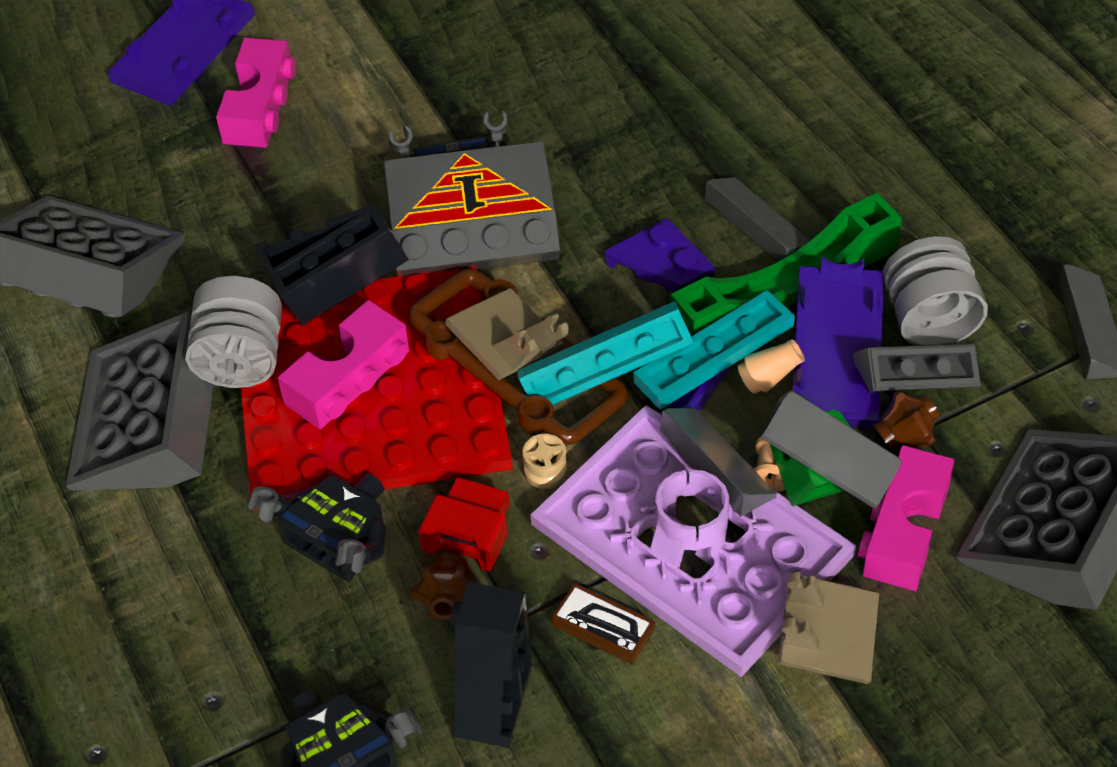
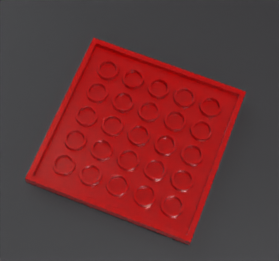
M476 267L455 268L446 271L377 279L303 326L281 298L280 294H278L282 303V316L278 334L279 344L274 374L265 382L241 388L250 497L253 489L256 487H268L277 494H288L315 484L318 485L329 476H335L353 487L365 473H370L379 479L384 486V490L451 480L457 477L463 478L513 470L501 397L452 357L446 360L433 358L425 346L426 336L410 323L408 316L410 308L418 300L458 272L465 269L477 270ZM469 285L426 316L434 322L446 321L448 317L482 302L481 292ZM367 300H370L405 324L409 352L401 363L392 366L379 377L369 391L361 393L353 400L341 416L332 419L319 430L284 404L278 377L308 351L324 361H337L345 358L348 354L343 349L339 324Z

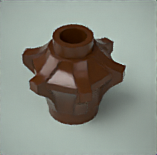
M899 389L891 395L889 406L879 418L880 420L871 426L882 445L891 453L901 449L902 445L927 448L936 442L933 437V427L935 424L934 420L939 418L940 414L928 396L924 395L918 399L917 397L904 394Z
M453 553L438 556L434 560L433 565L422 568L421 573L424 578L420 583L410 588V599L423 603L429 610L427 618L432 620L437 618L442 620L450 619L455 600H463L468 582L475 583L470 576L467 561Z

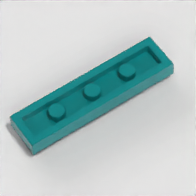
M766 290L693 335L694 344L654 360L633 372L634 384L661 410L792 328L795 315Z
M674 301L517 370V373L527 396H543L552 404H556L694 344Z

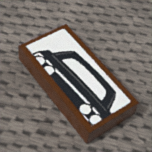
M574 583L551 617L552 626L633 665L655 630V621Z

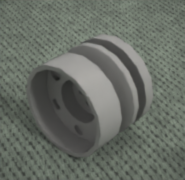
M932 236L915 240L897 250L888 259L883 268V282L888 291V297L894 305V314L901 335L909 344L915 346L955 344L979 329L987 317L988 305L981 286L975 278V270L970 263L969 254L962 243L955 239Z
M224 276L204 282L195 291L191 326L185 356L189 369L200 379L217 386L242 388L265 382L274 374L277 363L278 334L282 316V303L279 295L268 285L247 277Z

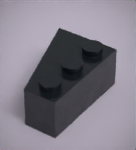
M375 204L326 220L327 227L306 234L302 229L290 232V239L270 246L266 241L254 245L281 298L302 326L409 260Z
M468 582L463 600H455L450 617V627L455 628L454 737L509 748L532 669L525 592Z

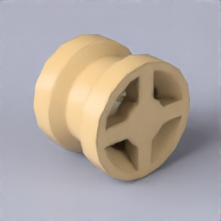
M547 433L535 435L525 442L522 450L524 475L528 483L540 489H552L559 486L567 475L566 446L563 441L557 436Z

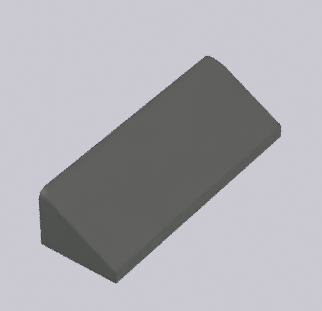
M737 178L711 179L706 182L705 200L777 262L793 254L811 241Z
M1062 265L1058 284L1086 380L1117 377V329L1101 277L1098 274L1072 265Z
M975 344L873 347L852 353L854 363L870 392L897 391L899 389L902 391L972 388L981 386Z
M787 391L773 405L760 436L763 440L874 509L879 505L899 470L902 461L899 457L793 391Z
M669 408L662 411L660 431L697 470H703L716 476L725 485L729 495V503L740 517L776 498L777 493L696 408Z

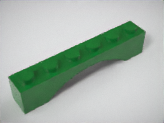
M877 192L844 208L815 238L781 261L757 272L738 277H704L672 293L671 303L676 302L691 337L766 290L786 307L798 300L800 266L821 268V259L824 257L826 260L836 264H853L864 259V267L898 250L902 217Z

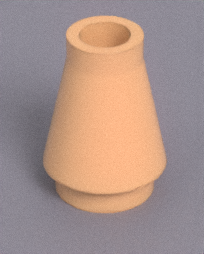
M791 339L783 344L744 357L745 361L738 364V371L744 384L753 394L760 391L767 393L797 365L803 363L805 358L798 344Z

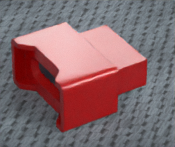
M457 477L448 497L442 495L435 496L418 530L421 550L430 554L447 550L476 559L482 570L491 571L508 536L505 514L510 505L509 492Z

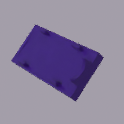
M172 0V6L139 40L135 39L126 48L124 56L108 71L111 83L172 106L255 15L253 4L243 0Z
M822 257L821 268L803 266L799 268L795 342L800 347L805 361L794 368L793 392L803 396V398L824 411L832 409L839 411L851 427L872 428L871 425L879 420L880 391H869L854 363L852 353L865 348L881 347L883 271L863 270L864 259L853 264H836Z

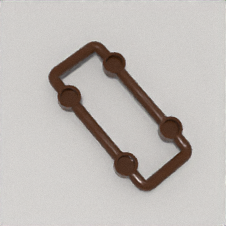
M465 269L418 300L409 310L410 323L426 336L425 346L429 354L438 360H446L452 357L518 410L517 419L519 425L528 434L538 435L545 432L546 434L557 436L565 445L575 444L585 438L627 402V388L615 377L588 389L596 390L602 387L610 395L567 428L553 417L554 407L547 398L539 395L527 397L505 378L498 381L479 359L459 342L460 339L445 325L446 321L434 322L426 316L469 285L484 295L483 301L509 288L518 295L516 287L509 281L501 279L492 281L478 270ZM564 337L561 339L564 342L563 348L556 352L558 353L574 346V344Z

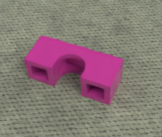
M244 38L235 62L241 91H225L216 116L223 144L267 148L271 134L276 133L278 130V112L280 106L286 105L288 97L287 85L289 79H294L296 59L290 56L288 41Z
M367 300L339 324L343 349L348 354L345 358L337 361H324L308 351L278 377L284 404L319 430L332 419L341 416L353 400L361 393L369 391L379 377L392 366L401 363L409 352L405 324L370 300Z
M902 445L898 456L902 460L899 470L889 485L885 497L883 496L879 505L872 509L870 521L876 522L873 532L865 530L858 557L865 558L863 577L916 592L928 556L933 530L916 526L906 518L913 515H924L935 519L940 518L950 486L955 459Z

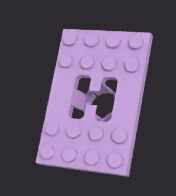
M645 405L530 515L531 525L742 677L782 633L788 575L800 572L803 576L809 577L813 575L816 579L830 582L855 556L856 545L797 505L792 506L791 502L779 493H777L775 499L740 517L729 503V495L725 485L716 476L703 470H697L660 431L662 415ZM681 495L695 496L720 513L717 518L708 524L698 526L697 538L696 526H688L676 517V499ZM728 520L746 532L734 543L726 542ZM655 527L656 530L651 548L637 539L646 529ZM684 550L696 551L695 555L711 565L712 568L701 578L689 576L679 569Z

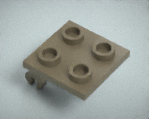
M511 288L448 317L445 325L498 381L562 349L564 342L561 339L566 337L569 331L567 322L557 326L558 313H554L542 321Z
M800 572L790 573L787 579L778 664L869 684L872 677L879 593L816 579L813 575L809 577L803 576Z

